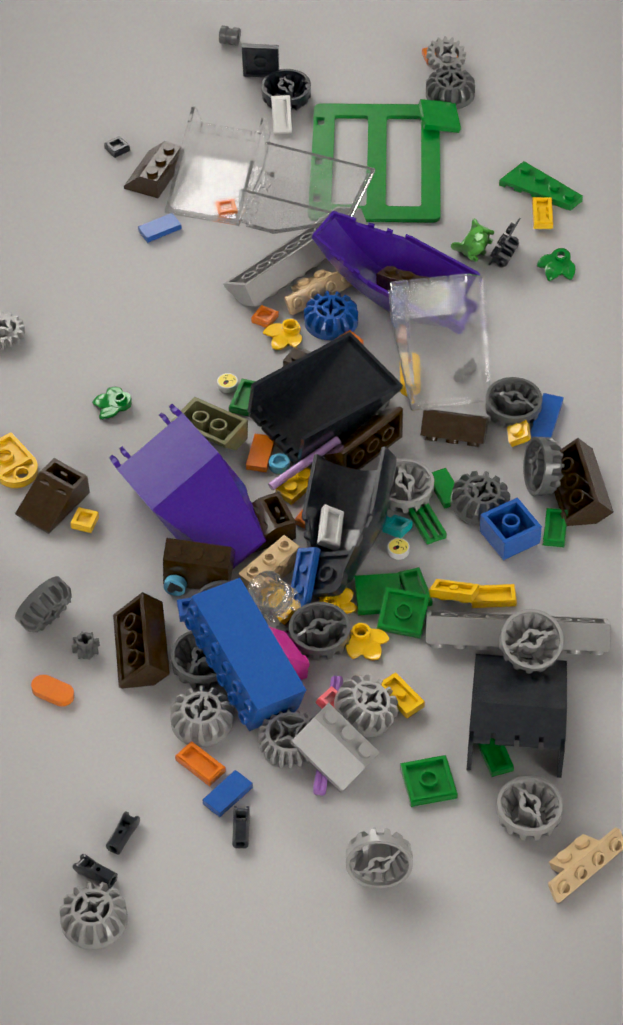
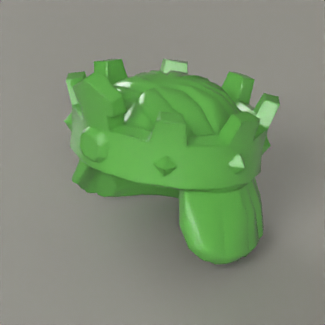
M474 218L471 229L461 243L453 242L451 248L452 250L462 252L464 256L476 262L478 261L477 256L479 254L484 256L487 253L485 248L487 244H492L493 239L490 238V235L494 234V230L480 225L477 219Z

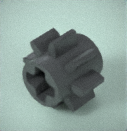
M81 632L77 637H73L72 653H77L78 659L90 660L95 654H99V638L94 639L93 632Z

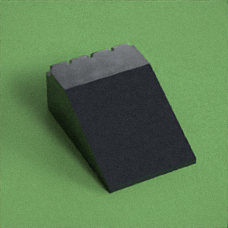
M348 332L253 382L247 411L251 413L250 418L261 427L262 431L274 441L276 446L295 465L337 436L340 442L349 437L403 388V385L351 332Z
M476 654L466 770H471L473 743L490 744V738L495 739V745L514 746V741L517 740L519 741V747L538 748L539 742L543 743V749L558 750L557 778H561L567 722V661L556 660L552 666L547 667L542 672L533 671L532 673H526V670L514 669L513 664L509 660L505 661L504 656ZM521 657L526 660H533L532 658Z

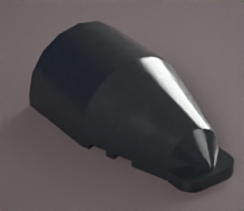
M381 448L377 470L346 468L334 464L318 454H314L302 511V520L305 521L306 528L304 538L307 539V548L317 547L321 550L312 596L332 597L343 593L346 585L355 577L385 526L397 464L396 456L388 448ZM324 505L344 512L341 543L337 551L317 544L321 508Z

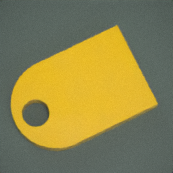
M10 432L0 438V483L9 488H22L31 484L38 475L37 460ZM20 474H27V476L23 478L17 477Z

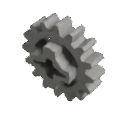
M444 36L443 40L438 37L436 42L432 40L431 45L428 46L426 58L429 59L428 64H433V70L436 68L446 70L447 66H450V69L453 70L456 67L461 69L466 59L465 47L459 46L460 41L454 42L453 37L450 40H447L446 36Z
M1 312L0 346L4 350L5 346L13 348V343L20 344L19 339H24L25 326L23 320H19L18 315L12 317V312H9L8 315Z

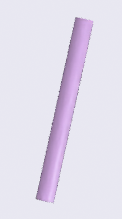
M337 436L269 482L268 485L271 490L276 489L312 464L314 454L322 457L341 443Z

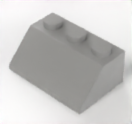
M330 703L290 742L340 792L380 753Z

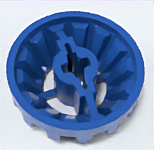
M326 291L323 297L317 294L314 296V299H310L306 303V308H304L305 328L314 337L328 341L335 340L349 330L354 332L358 326L357 304L346 294L341 297V293L336 291L335 295H329V291Z

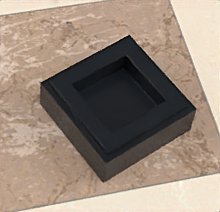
M120 136L104 143V148L114 158L130 151V145Z

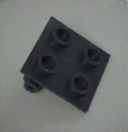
M521 218L515 224L510 223L505 231L507 235L504 233L501 235L497 242L499 247L495 246L489 255L492 259L488 265H491L494 261L501 268L507 266L519 245V239L511 235Z

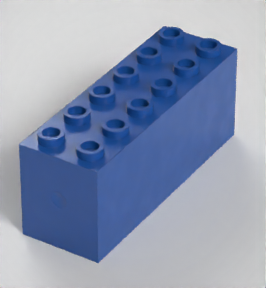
M241 578L193 595L184 618L185 625L195 636L197 647L202 649L206 655L208 666L213 668L217 674V681L226 690L230 704L237 709L240 722L246 725L249 731L263 726L264 719L270 720L272 715L277 716L280 711L286 713L289 708L291 713H295L300 707L306 688Z

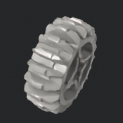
M288 708L286 713L280 711L277 716L272 715L270 720L264 719L263 726H260L258 743L265 759H270L272 765L279 762L281 768L285 764L290 769L293 764L301 767L302 761L309 764V761L290 742L314 717L309 718L307 712L300 715L298 709L295 713H291ZM277 733L276 740L272 741V737Z

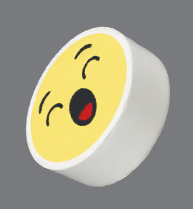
M231 373L222 374L217 379V387L223 393H232L238 388V379Z
M394 538L389 541L388 555L391 558L401 560L409 555L410 545L408 541L403 538Z

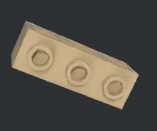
M285 535L238 573V578H241L255 602L261 597L260 593L275 579L280 581L294 569L297 551L300 546Z

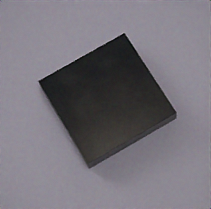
M242 43L243 76L265 77L267 74L279 70V45Z

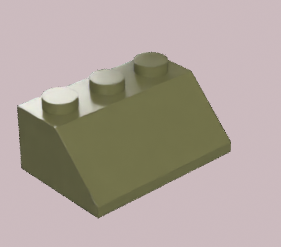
M194 397L181 410L207 440L224 448L237 451L248 439L247 419L202 399Z

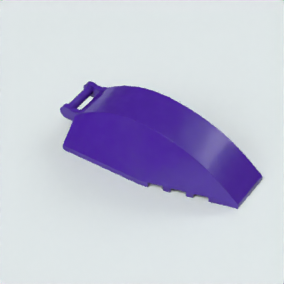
M332 211L312 234V239L325 257L350 284L370 300L396 316L423 325L448 328L453 333L460 335L473 314L481 309V304L469 297L480 277V273L411 235L399 236L393 234L392 229L387 228V231L374 228L375 224L369 222L368 225L356 222L357 218L336 211ZM386 266H395L400 270L411 271L413 274L426 276L438 281L449 291V296L428 311H424L376 284V273ZM462 306L468 308L458 321L453 319Z

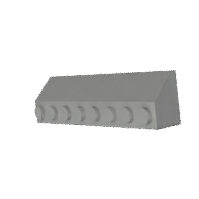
M337 208L334 210L357 218L356 222L368 225L361 208ZM329 214L223 283L224 287L242 305L258 307L263 304V300L275 296L281 288L290 286L294 279L305 276L307 274L306 271L320 266L321 261L327 258L312 239V234Z
M427 610L426 643L434 648H443L444 644H450L456 649H466L467 645L476 646L478 650H489V646L498 647V650H501L499 648L500 633L505 622L513 614ZM552 616L558 622L563 633L564 642L562 650H567L569 654H581V651H590L591 655H604V652H609L611 624L607 618ZM521 632L515 636L513 644H515L516 640L521 639ZM541 645L539 649H544L545 645Z

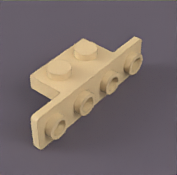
M318 270L314 272V276L298 280L297 284L291 286L293 293L285 296L284 299L289 314L295 315L306 308V303L310 299H314L315 295L320 294L323 297L326 291H329V295H335L336 291L341 292L353 285L338 271L332 273Z
M615 827L600 840L582 834L549 861L551 869L559 873L548 882V887L555 902L560 903L623 851V836L620 829Z

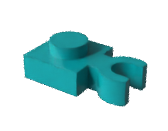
M395 514L392 517L387 516L382 532L402 538L413 528V521Z

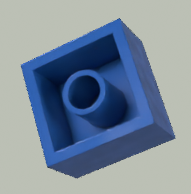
M518 497L482 513L480 516V532L502 560H506L540 544L542 526Z

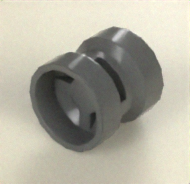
M222 25L219 31V43L226 44L228 42L231 45L238 46L241 29Z

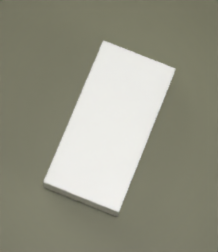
M290 95L271 96L273 134L292 133Z
M324 505L321 508L317 544L334 551L340 548L343 511L328 505Z

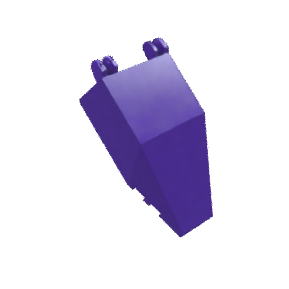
M171 404L169 406L170 411L177 416L174 421L170 422L165 414L160 413L159 416L166 423L167 427L133 456L123 446L120 447V452L128 459L122 465L116 456L111 455L109 459L176 539L234 548L236 550L234 569L266 542L258 518L255 515L253 504L248 496L247 488L209 441L176 406Z

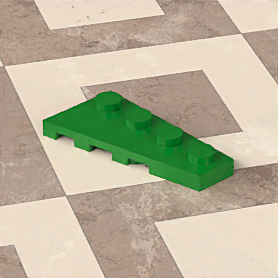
M525 161L499 180V186L513 187L514 191L530 193L531 197L552 198V205L569 211L583 201V195Z

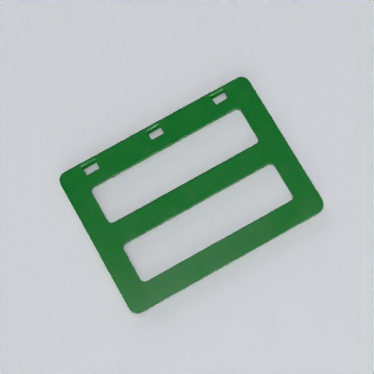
M319 103L314 106L309 218L312 221H319L337 208H361L366 222L435 223L440 220V131L423 128L419 104ZM336 119L368 120L367 199L364 206L332 204ZM388 119L421 120L420 206L386 205V136ZM318 120L324 121V125H318ZM316 159H323V163H316ZM315 198L321 199V203H315Z

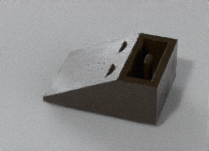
M53 458L39 472L15 515L49 534L90 493L88 476Z
M279 491L260 497L252 502L255 515L258 518L266 540L253 553L269 548L283 535L291 540L296 539V522Z

